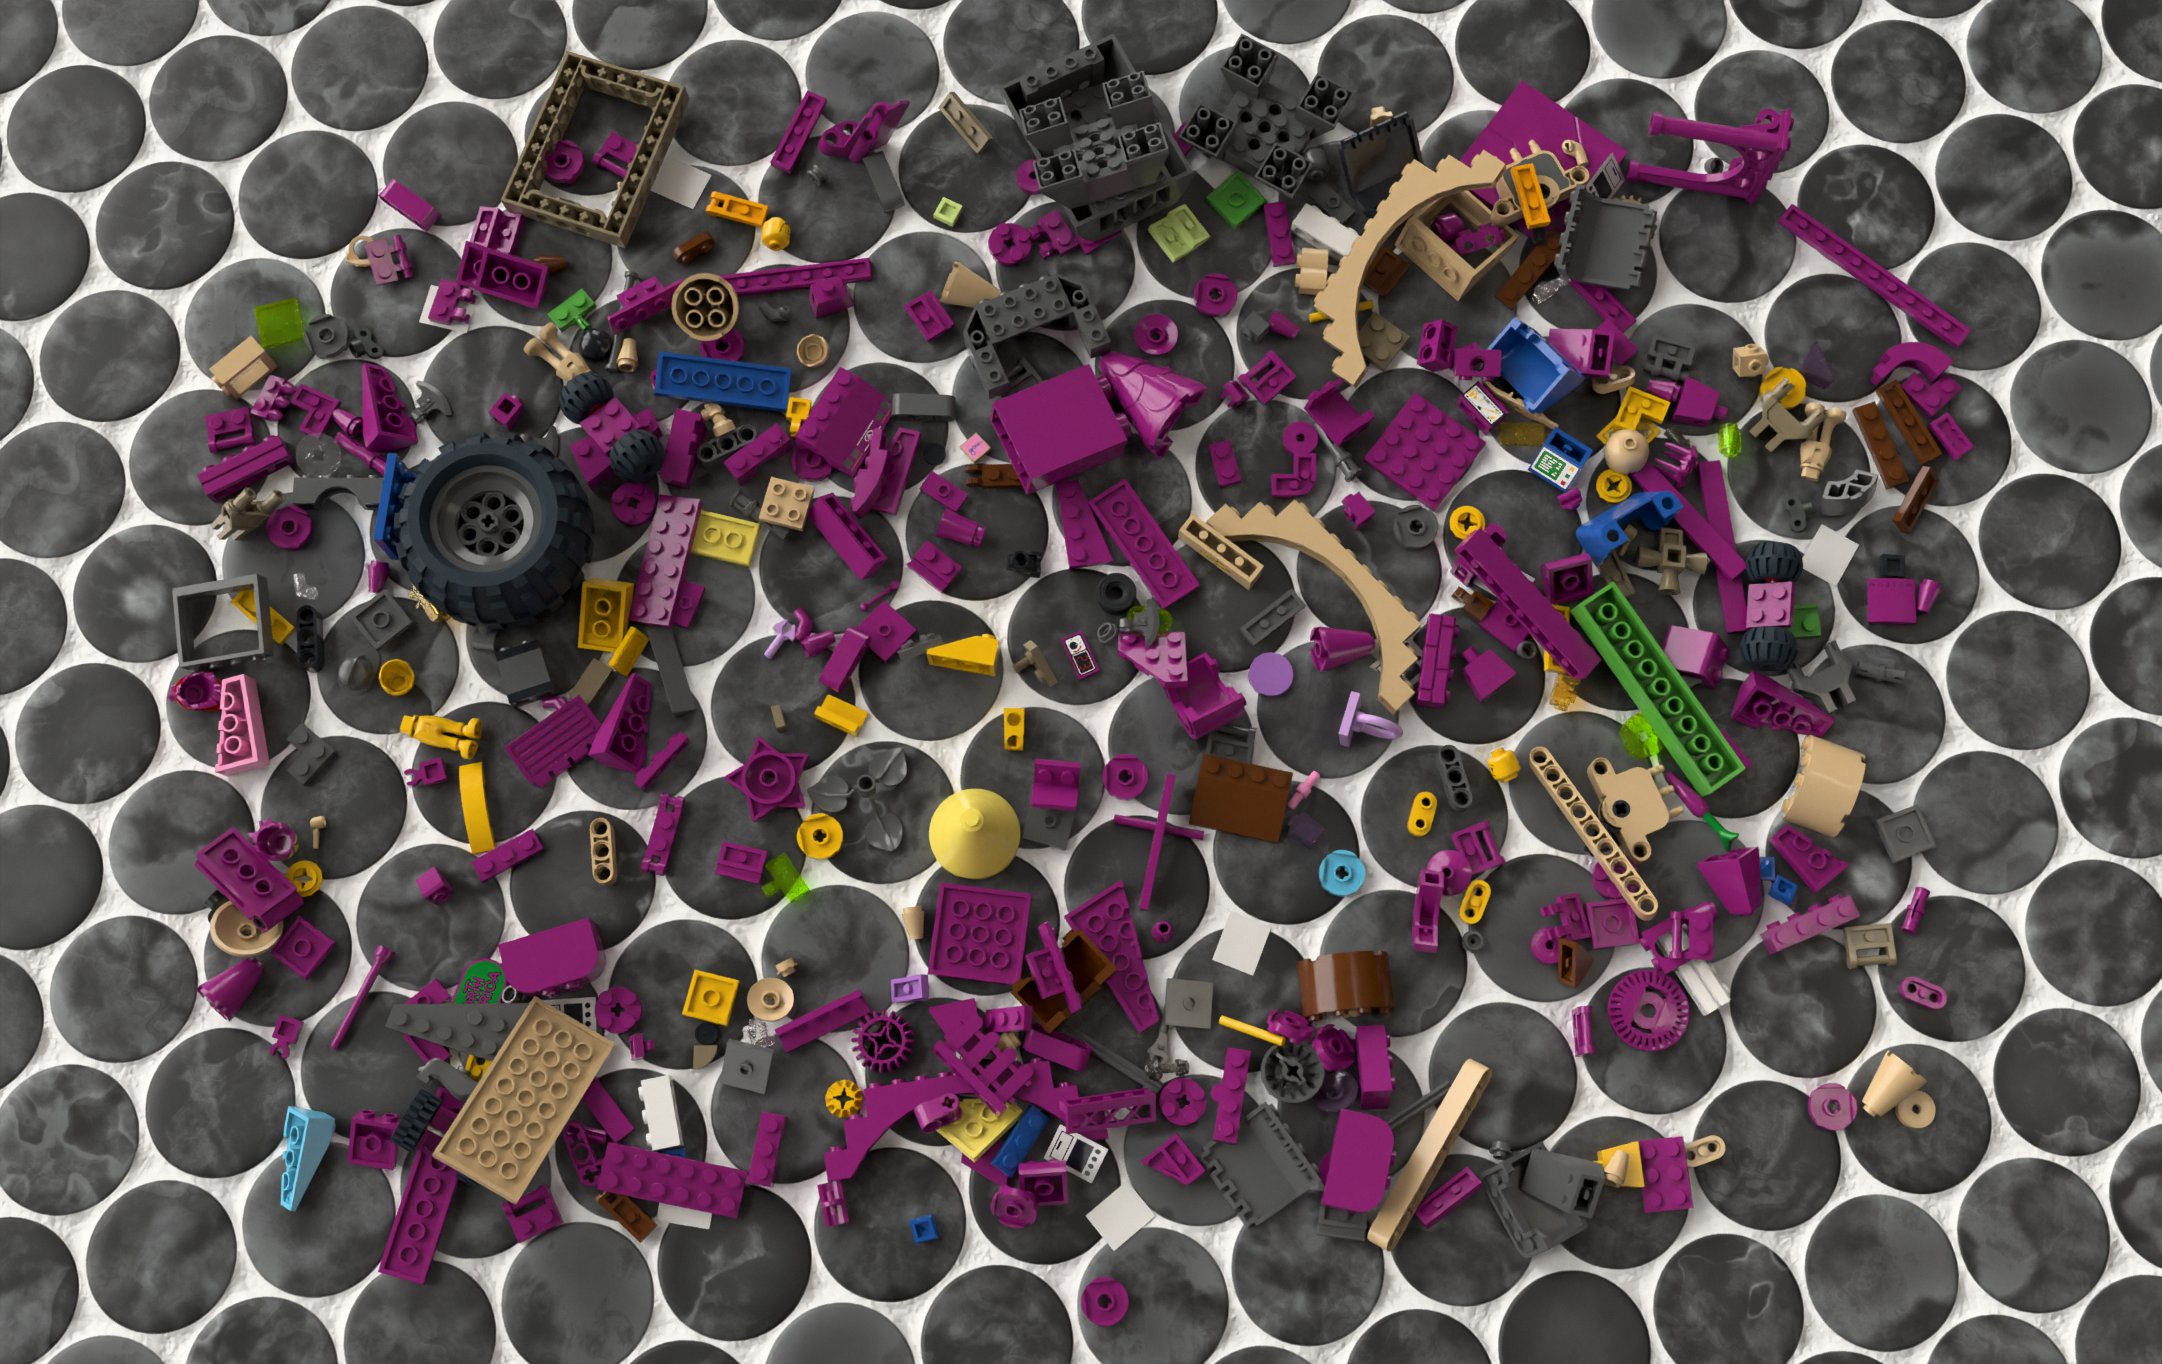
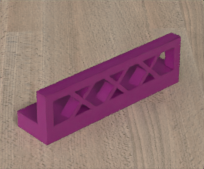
M858 989L774 1030L780 1038L785 1052L789 1053L864 1017L866 1014H870L871 1011L861 990Z
M1148 1088L1059 1100V1108L1065 1113L1067 1134L1156 1122V1094ZM1149 1104V1116L1140 1117L1136 1112L1142 1105ZM1120 1108H1127L1130 1112L1124 1119L1118 1120L1114 1117ZM1098 1111H1104L1108 1114L1101 1123H1096L1092 1120ZM1082 1114L1086 1117L1080 1126H1073L1072 1115Z

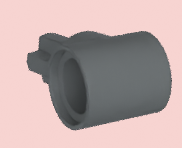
M484 625L479 627L473 633L472 648L497 652L494 648V640L500 636V633L496 629H489Z

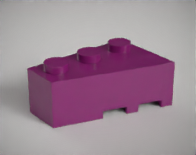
M676 408L669 440L665 449L664 463L659 470L660 478L664 484L689 490L698 462L697 449L704 443L708 430L702 414Z

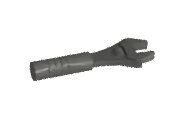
M1164 1010L1158 1037L1155 1043L1147 1050L1150 1063H1152L1154 1055L1163 1058L1160 1067H1163L1170 1060L1166 1041L1169 1026L1164 1025Z

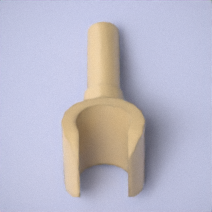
M1628 525L1623 531L1629 540L1623 543L1618 553L1619 556H1624L1628 545L1637 535V529L1632 525Z
M324 816L314 817L310 820V826L314 834V849H319V829L326 828Z

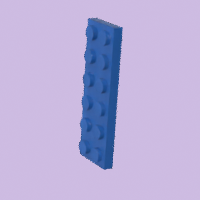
M659 351L654 396L787 412L791 368Z

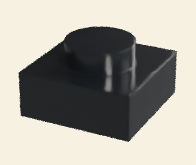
M1882 554L1880 556V578L1903 579L1905 577V555Z

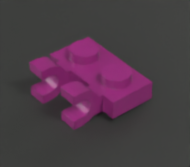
M1058 210L1039 218V225L1029 228L1032 242L1044 235L1050 241L1040 245L1041 250L1039 254L1043 260L1056 252L1061 257L1077 249L1079 246Z
M441 279L428 319L431 322L451 326L453 320L468 324L470 315L466 314V309L457 308L459 301L474 305L477 296L473 295L472 289L464 288L463 285L453 281Z
M1579 892L1558 896L1555 898V904L1540 908L1542 917L1560 914L1563 926L1547 930L1549 940L1566 936L1568 940L1578 941L1591 937Z

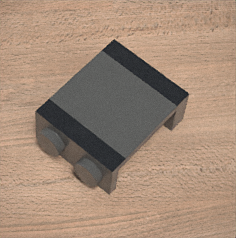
M538 639L525 640L522 642V645L516 647L506 646L501 648L500 652L495 653L507 698L513 708L557 695L542 653L543 645Z

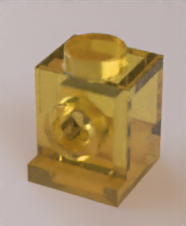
M1558 674L1554 680L1549 704L1559 711H1567L1570 703L1574 704L1577 690L1574 689L1579 686L1581 680Z

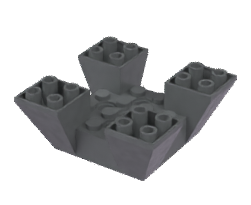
M1241 33L1220 69L1234 97L1223 114L1199 102L1178 139L1218 160L1226 162L1254 177L1257 181L1293 199L1314 163L1301 155L1312 139L1336 127L1354 97L1355 92L1319 73L1314 77L1302 99L1269 83L1279 52Z
M1144 71L1134 72L1130 75L1102 83L1112 117L1100 119L1097 122L1082 125L1070 130L1060 97L1019 110L1026 139L1047 157L1032 162L1042 194L1069 209H1073L1155 183L1168 157L1169 149L1160 122L1147 125L1153 99Z

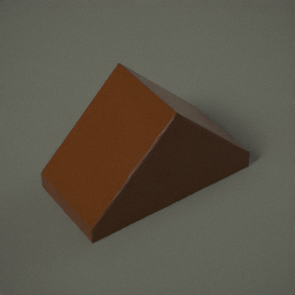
M1563 937L1559 938L1558 981L1577 988L1595 959L1580 944Z

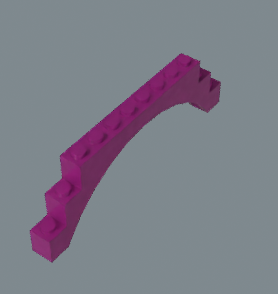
M1043 1057L1030 1059L1031 1063L1021 1064V1061H1014L1012 1064L1018 1069L1023 1065H1029L1033 1069V1075L1029 1079L1032 1082L1028 1088L1023 1085L1012 1097L1036 1105L1066 1124L1065 1113L1059 1108V1100L1078 1098L1077 1085H1072V1082H1063L1058 1084V1088H1053L1050 1061H1045ZM974 1068L971 1070L977 1077L980 1075L978 1072H975ZM1006 1069L996 1081L1002 1086L1013 1073ZM952 1072L938 1073V1078L929 1079V1075L917 1076L915 1081L906 1082V1079L892 1080V1085L883 1086L882 1082L868 1084L869 1088L863 1089L867 1117L863 1118V1114L850 1115L849 1120L844 1121L847 1149L844 1150L843 1146L830 1147V1152L824 1153L828 1182L853 1179L870 1149L891 1127L914 1112V1109L919 1104L947 1093H952L956 1096L972 1095L974 1093L956 1075H952ZM991 1085L988 1087L993 1093L996 1092ZM1098 1111L1092 1120L1096 1123H1101L1106 1118L1105 1112ZM1082 1114L1072 1115L1073 1126H1080L1086 1117ZM1107 1129L1078 1133L1091 1141L1109 1139Z

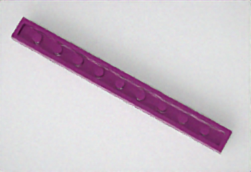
M1791 204L1777 222L1955 349L1971 331V329L1795 205Z

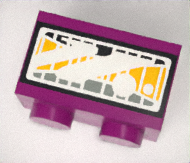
M1479 381L1465 391L1456 403L1485 436L1503 422L1508 414L1505 404L1500 400L1497 401L1492 396L1489 387L1484 384L1482 385Z

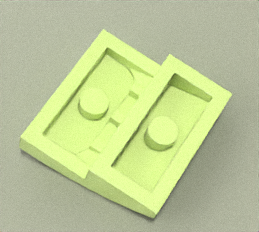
M1186 204L1168 212L1165 218L1150 225L1148 228L1149 233L1172 263L1186 256L1210 238L1208 232Z

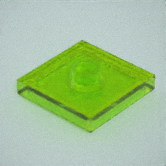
M297 297L253 307L260 344L263 349L304 340L305 330Z

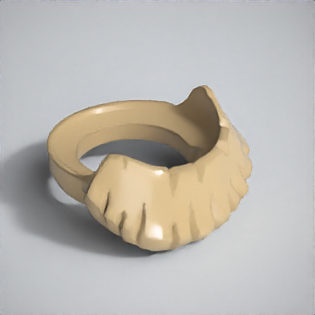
M357 236L349 244V250L346 251L345 256L347 258L346 261L356 267L370 266L368 258L365 260L359 259L354 251V246L359 240H366L367 242L374 240L369 236Z

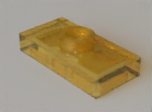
M1500 422L1499 445L1542 447L1544 444L1543 423Z

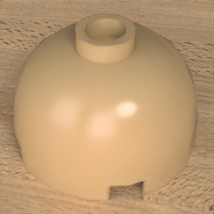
M1622 429L1615 432L1607 440L1603 451L1607 461L1606 464L1614 472L1623 475L1640 471L1646 464L1649 456L1647 440L1635 430Z

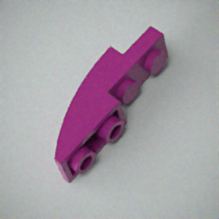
M874 428L873 436L869 437L870 455L866 457L865 462L867 470L859 469L858 476L854 478L855 495L851 498L850 509L858 519H862L877 501L891 469L893 457L886 450L888 436L881 428Z

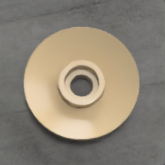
M764 978L757 981L750 988L747 996L750 1012L756 1018L767 1022L778 1021L787 1016L794 1003L792 989L786 982L778 978ZM773 1000L775 1004L767 1005L766 1002Z

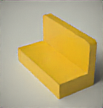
M827 695L822 706L817 707L814 715L816 719L857 737L868 713L834 696Z

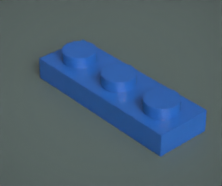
M1028 1105L990 1164L1007 1177L1012 1178L1019 1167L1018 1164L1023 1161L1050 1118L1033 1105Z

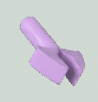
M788 619L778 622L772 627L777 632V636L764 653L767 658L772 659L784 641L790 640L794 643L795 624L789 632L783 634V629L789 623Z

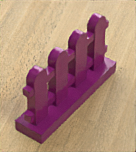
M972 1016L969 1020L964 1017L961 1020L963 1026L952 1036L948 1033L944 1037L945 1043L939 1040L933 1046L932 1052L999 1118L1007 1108L1005 1103L1008 1102L1011 1105L1015 1101L1012 1096L1023 1085L1027 1088L1031 1085L1032 1082L1029 1079L1033 1075V1069L1029 1065H1023L1019 1069L1015 1067L1012 1063L1016 1059V1052L1008 1048L1001 1053L996 1048L1000 1040L999 1035L996 1032H989L984 1036L979 1031L983 1025V1020L980 1016ZM975 1036L980 1042L968 1053L962 1046L971 1037ZM956 1052L963 1057L962 1060L955 1055ZM991 1052L996 1059L984 1069L979 1062ZM973 1068L980 1074L978 1077L971 1071ZM1008 1069L1013 1075L1001 1086L996 1079ZM990 1085L996 1090L995 1093L988 1088Z

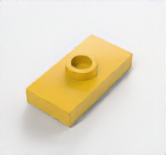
M631 626L608 665L627 677L648 643L649 638Z

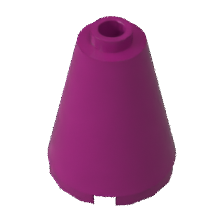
M1314 627L1310 635V641H1314V648H1310L1312 661L1317 670L1320 669V672L1370 655L1375 648V640L1368 632Z
M247 957L201 984L196 990L202 998L206 996L208 1004L230 1022L263 976L262 969L264 966L256 958L251 960Z

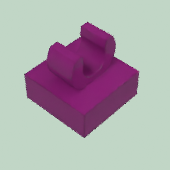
M1228 381L1223 386L1226 391L1220 396L1221 399L1227 398L1228 395L1231 396V402L1227 405L1228 407H1234L1237 403H1245L1250 398L1237 381Z
M633 1034L629 1037L631 1061L641 1060L645 1057L644 1052H650L655 1049L654 1040L643 1041L642 1034Z

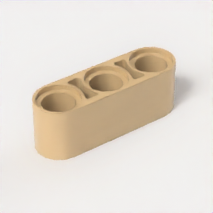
M597 818L590 825L592 872L594 879L600 885L609 887L617 880L615 831L608 820ZM601 825H607L606 833L598 835L597 829ZM608 847L609 853L607 856L599 857L600 849ZM603 870H610L609 878L601 880V872Z

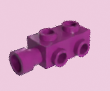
M1490 222L1480 225V230L1471 233L1470 229L1459 232V237L1455 238L1456 243L1448 246L1458 255H1463L1505 241L1506 238L1503 228L1498 229L1497 225L1492 226ZM1487 235L1493 236L1491 243L1486 242ZM1466 242L1472 243L1471 249H1465L1464 245Z

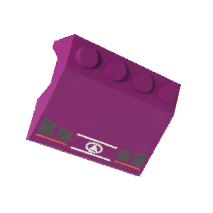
M840 367L795 435L796 447L798 449L807 448L823 456L832 467L854 478L870 453L869 437L873 436L874 428L884 430L892 418V401L859 376Z

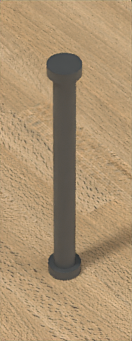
M625 271L624 291L634 286V281L638 277L636 272ZM624 331L614 335L609 363L605 367V370L608 372L618 373L619 369L616 362L620 353Z

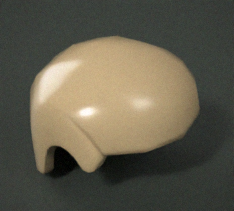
M810 334L802 338L797 346L799 360L808 367H819L824 365L829 359V344L819 335Z

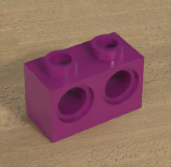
M1442 319L1425 323L1417 365L1431 372L1451 368L1458 327Z

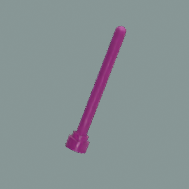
M378 944L374 952L376 960L331 1043L332 1049L337 1050L340 1048L384 963L387 964L388 960H392L395 954L394 951Z

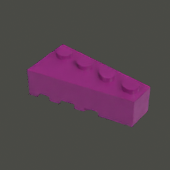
M650 408L633 415V418L640 424L643 430L652 433L658 439L663 436ZM590 436L569 445L591 491L596 489L598 484L604 479H608L614 474L610 464V456L607 457Z

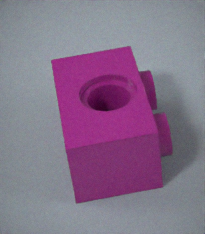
M1455 349L1454 376H1459V380H1472V376H1481V381H1495V377H1500L1501 350ZM1477 358L1483 362V367L1480 371H1474L1472 368V362Z

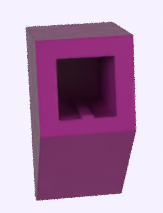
M435 866L415 880L423 897L435 905L444 904L452 897L451 894L455 892L442 872Z

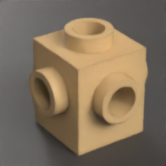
M1747 344L1745 347L1733 348V369L1739 377H1756L1759 374H1765L1769 358L1767 352L1760 345Z

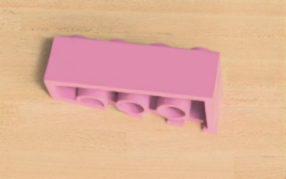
M245 674L223 679L220 702L222 716L218 730H220V742L217 744L218 764L215 766V772L224 776H231L269 766L270 762L256 679Z

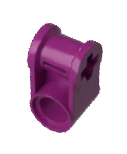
M952 1093L923 1102L914 1109L915 1116L923 1133H931L943 1126L954 1123L960 1119L962 1114L958 1097Z

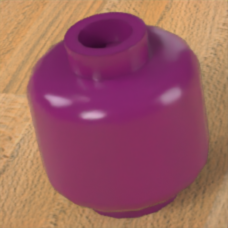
M1447 213L1436 217L1431 224L1430 230L1443 242L1449 243L1459 237L1458 233L1463 231L1464 223L1456 214Z

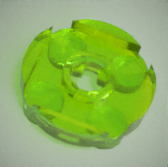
M1637 713L1627 719L1620 729L1619 736L1620 741L1622 740L1624 744L1623 748L1634 758L1647 759L1653 757L1665 746L1642 713ZM1638 732H1645L1648 739L1641 741V736L1638 735Z

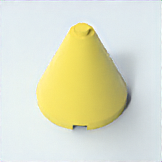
M966 789L949 796L936 809L930 823L929 840L935 858L945 870L957 877L981 880L997 875L1012 862L1020 843V825L1015 811L1004 798L984 789Z

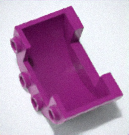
M1207 653L1187 662V688L1163 687L1168 700L1171 701L1175 709V714L1193 740L1244 716V706L1247 705L1242 693L1238 694L1233 687L1226 688L1221 682L1218 674L1220 666L1216 659H1211Z

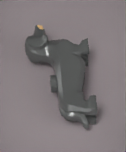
M433 1058L425 1066L419 1067L418 1072L420 1073L416 1076L418 1080L430 1088L433 1085V1079L441 1082L457 1100L464 1103L467 1102L479 1083L470 1078L471 1072L459 1065L456 1069L439 1058Z

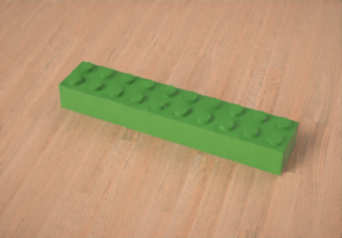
M1614 581L1570 611L1701 797L1712 793L1746 769Z

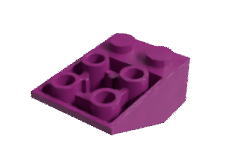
M1550 328L1548 342L1583 376L1611 378L1616 333L1614 331Z

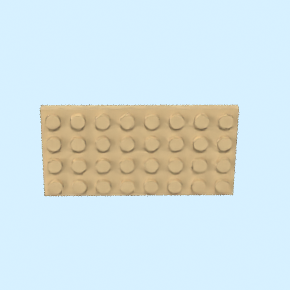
M534 996L432 1156L516 1205L615 1043Z

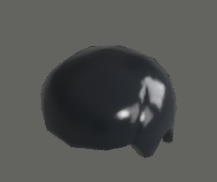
M592 328L585 331L579 341V350L582 357L593 362L606 359L611 354L612 338L602 329Z

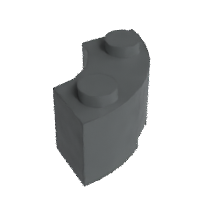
M1856 469L1853 475L1846 480L1838 482L1828 481L1821 501L1820 514L1830 516L1845 515L1864 507L1874 496L1878 474Z

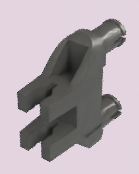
M1836 640L1823 646L1832 662L1831 667L1808 677L1804 675L1796 659L1792 666L1786 669L1793 682L1791 684L1792 690L1803 697L1815 701L1818 708L1828 715L1837 709L1829 695L1830 693H1835L1842 707L1848 706L1856 700L1848 685L1852 662L1850 658L1844 657Z

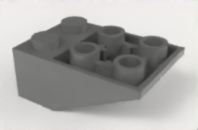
M1533 1148L1520 1189L1569 1214L1592 1219L1605 1181L1602 1163Z

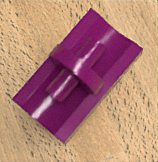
M841 1180L817 1185L826 1228L848 1223L849 1217Z

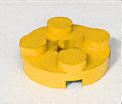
M1776 367L1764 377L1760 385L1761 395L1763 397L1765 391H1772L1786 377L1789 380L1786 386L1792 383L1795 387L1780 400V404L1786 410L1794 409L1805 397L1806 381L1793 368Z
M817 813L808 816L803 821L797 832V842L801 850L809 858L824 860L840 851L843 842V831L839 822L833 817L824 813ZM818 831L827 834V837L820 843L818 840H814V836H817Z

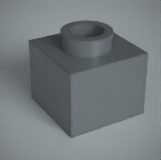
M1253 311L1242 322V335L1248 341L1258 344L1269 332L1270 324Z

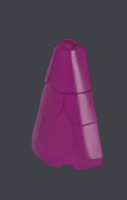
M1120 351L1105 352L1099 358V369L1107 378L1115 399L1120 401L1127 417L1134 425L1147 449L1156 458L1162 459L1173 443L1167 436L1185 407L1197 406L1208 388L1201 382L1176 374L1174 371L1152 365L1147 360Z

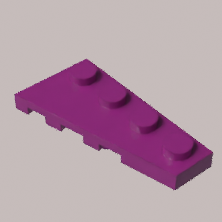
M899 427L886 449L893 457L887 481L880 496L870 510L897 516L922 437L921 432Z
M1073 480L1056 483L1069 569L1113 563L1112 556L1079 481Z

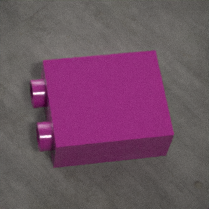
M1090 364L993 402L990 421L1027 495L1121 457L1127 443V438L1132 437L1131 426L1125 414L1120 412L1115 415L1108 402L1113 399V393L1107 378L1103 374L1096 377Z

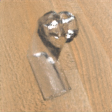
M304 573L293 574L295 593L306 600L316 599L318 590L316 587H311L305 583Z

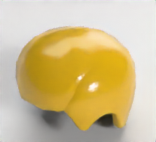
M394 659L387 661L381 667L379 680L384 691L388 694L401 696L407 694L413 688L415 676L409 663Z

